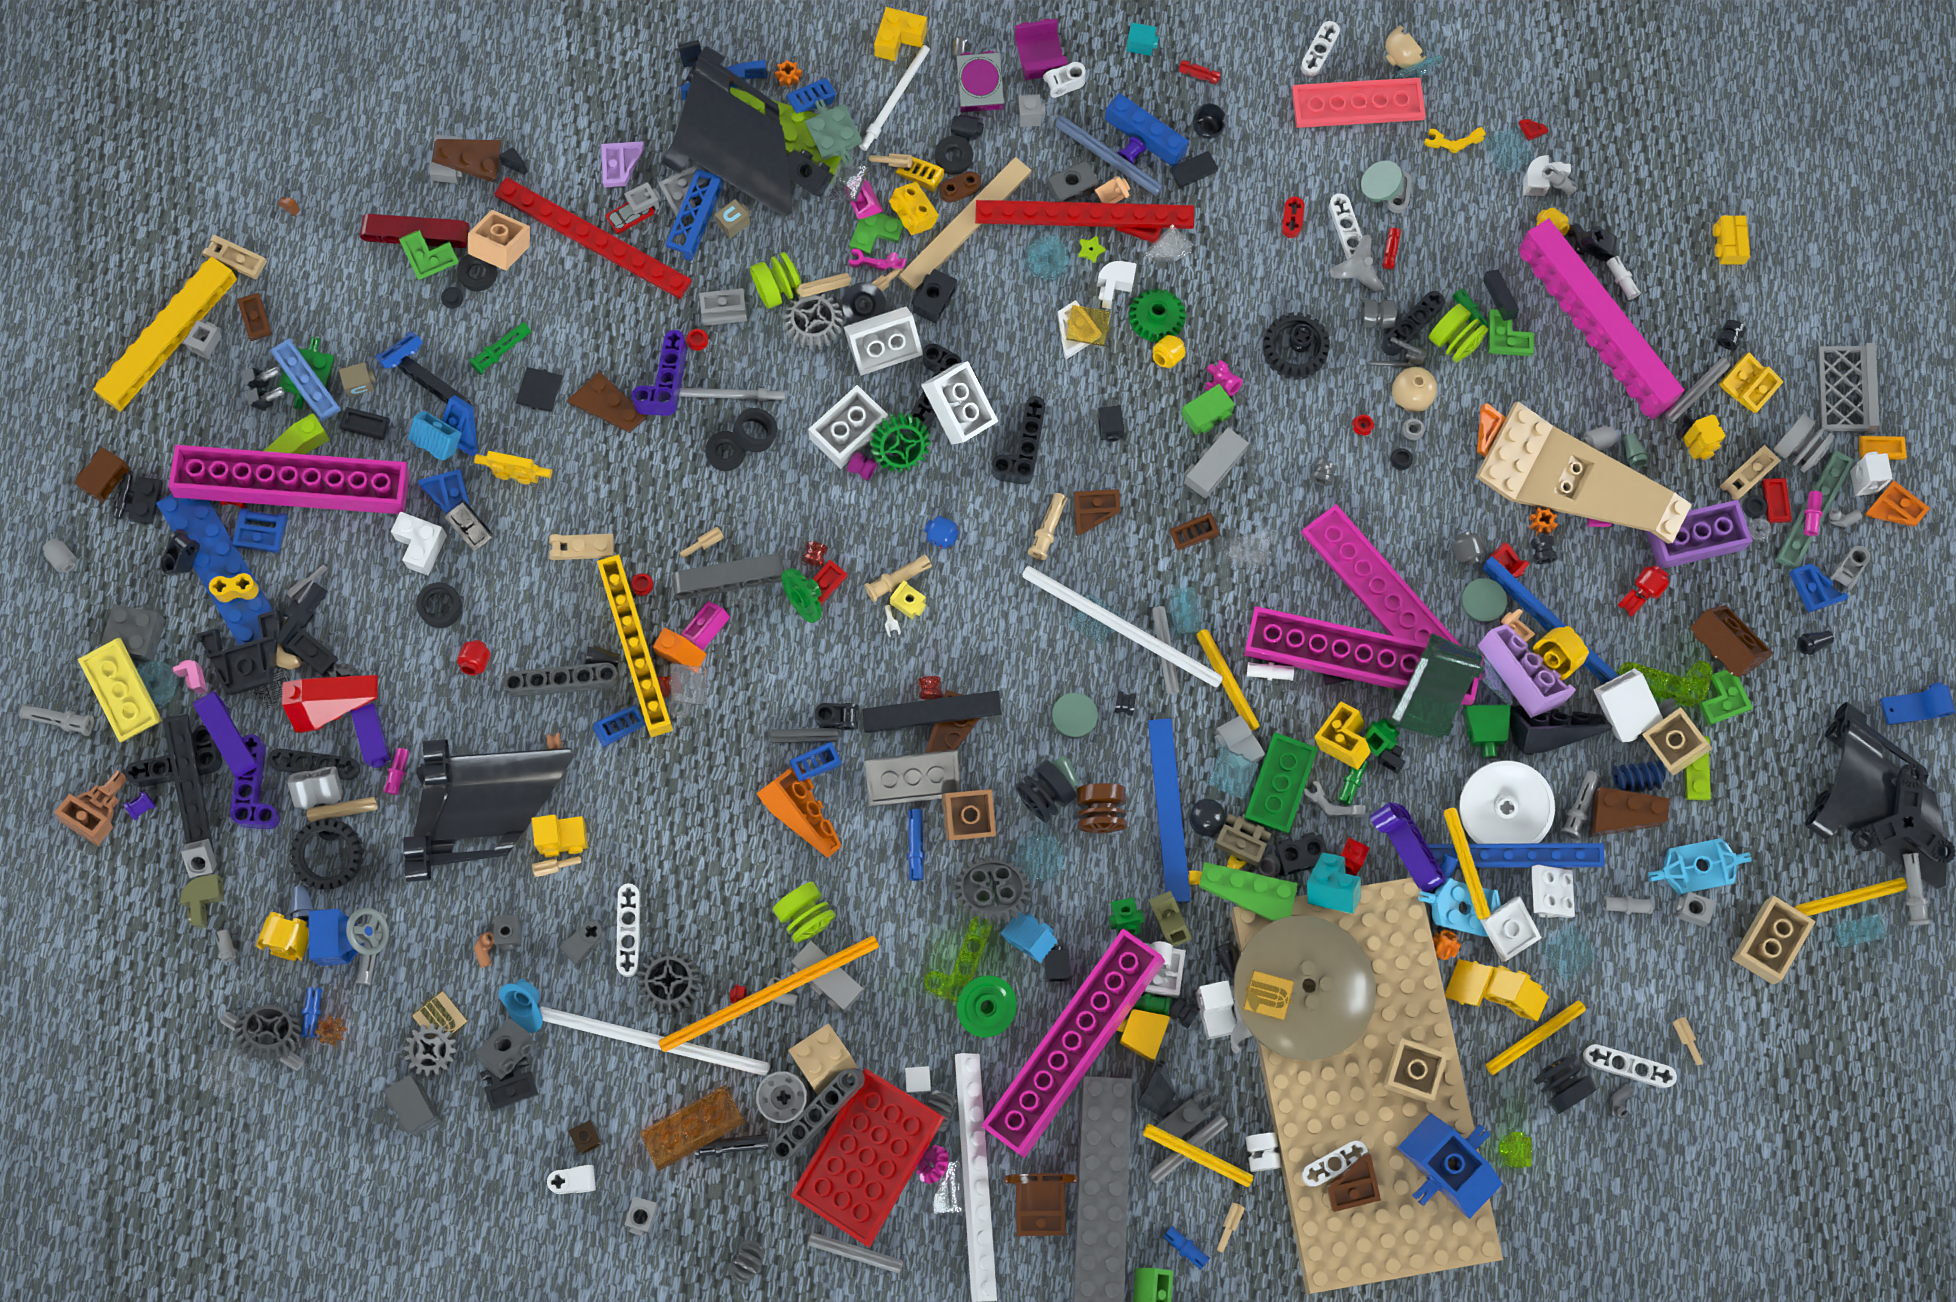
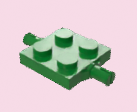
M311 337L309 349H297L327 389L334 355L317 351L321 339ZM283 370L278 388L282 387L285 392L294 394L296 398L293 408L302 410L304 398Z

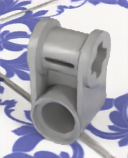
M1863 546L1852 548L1834 569L1829 579L1838 581L1846 586V590L1850 591L1859 580L1862 571L1870 560L1868 549ZM1853 555L1859 557L1860 563L1853 559Z

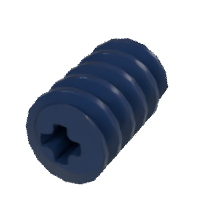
M1658 760L1656 763L1649 761L1647 764L1645 762H1640L1638 765L1631 763L1629 766L1623 764L1620 768L1615 765L1612 768L1613 782L1622 791H1626V787H1628L1630 792H1634L1635 786H1637L1638 790L1643 792L1644 785L1647 786L1649 791H1652L1654 783L1657 789L1660 790L1662 782L1665 780L1664 763L1662 760Z

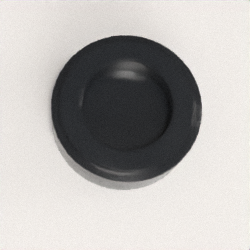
M1758 495L1748 497L1743 503V511L1750 518H1760L1767 510L1766 501Z

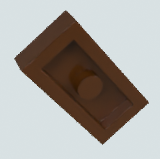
M259 292L237 299L250 341L273 335Z

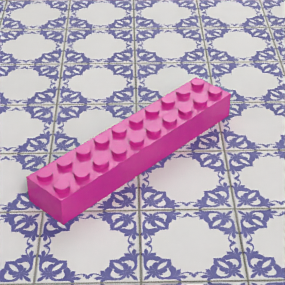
M1549 218L1529 230L1519 248L1521 258L1531 265L1534 275L1545 283L1548 293L1556 297L1562 311L1568 313L1572 318L1574 326L1578 330L1581 329L1585 334L1586 341L1599 352L1602 362L1610 366L1614 377L1626 387L1628 395L1631 398H1635L1639 403L1641 412L1653 420L1670 409L1685 390Z
M175 445L168 487L174 498L399 514L400 512L405 513L410 472L407 462Z
M1257 606L1254 609L1244 654L1247 657L1469 706L1475 701L1484 658L1482 655Z
M1122 929L981 1127L1025 1158L1165 963L1163 956L1125 929Z

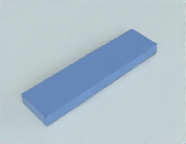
M290 338L270 350L321 422L341 411Z

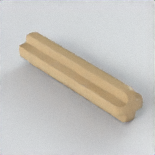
M843 273L803 283L798 286L797 293H799L800 297H807L849 286L852 278L849 277L848 273Z
M375 797L313 807L307 809V818L310 822L325 818L374 811L378 807Z

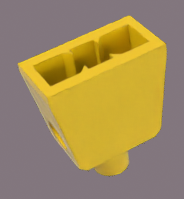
M1132 1009L1129 1018H1125L1117 1028V1031L1123 1033L1119 1043L1153 1063L1170 1017Z

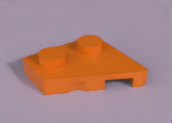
M1488 403L1482 404L1480 409L1477 453L1484 458L1487 456L1506 420V417Z
M1893 480L1865 515L1914 527L1929 511L1930 507Z

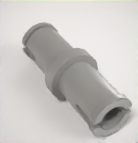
M1547 165L1543 168L1542 172L1544 173H1542V176L1549 180L1553 187L1563 190L1568 195L1576 191L1577 188L1574 187L1577 186L1576 182L1570 180L1565 172L1558 171L1552 165Z
M1627 895L1624 898L1604 896L1602 907L1604 911H1620L1629 915L1632 912L1652 914L1653 900L1635 899Z

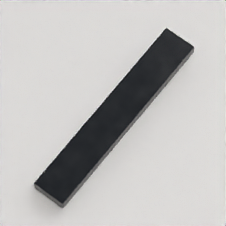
M999 690L862 709L865 733L1002 715Z
M184 714L163 718L186 844L209 839L214 853L189 716Z

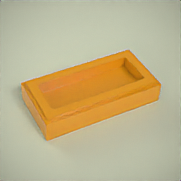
M1860 436L1858 438L1860 459L1870 452L1887 453L1889 460H1905L1907 458L1905 437Z

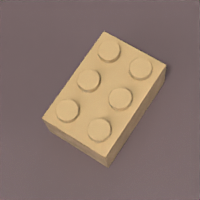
M1772 896L1762 905L1733 955L1732 960L1774 985L1783 980L1816 921L1776 896Z

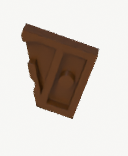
M1119 489L1074 492L1076 536L1084 534L1121 512Z
M1369 1152L1364 1153L1326 1186L1333 1212L1381 1201L1373 1162Z

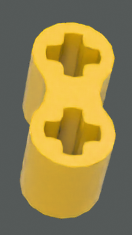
M246 573L238 574L233 578L217 576L209 583L210 592L218 601L224 603L230 602L235 598L250 600L255 598L259 592L257 583Z

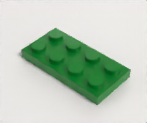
M1274 732L1244 816L1245 820L1288 835L1318 748Z

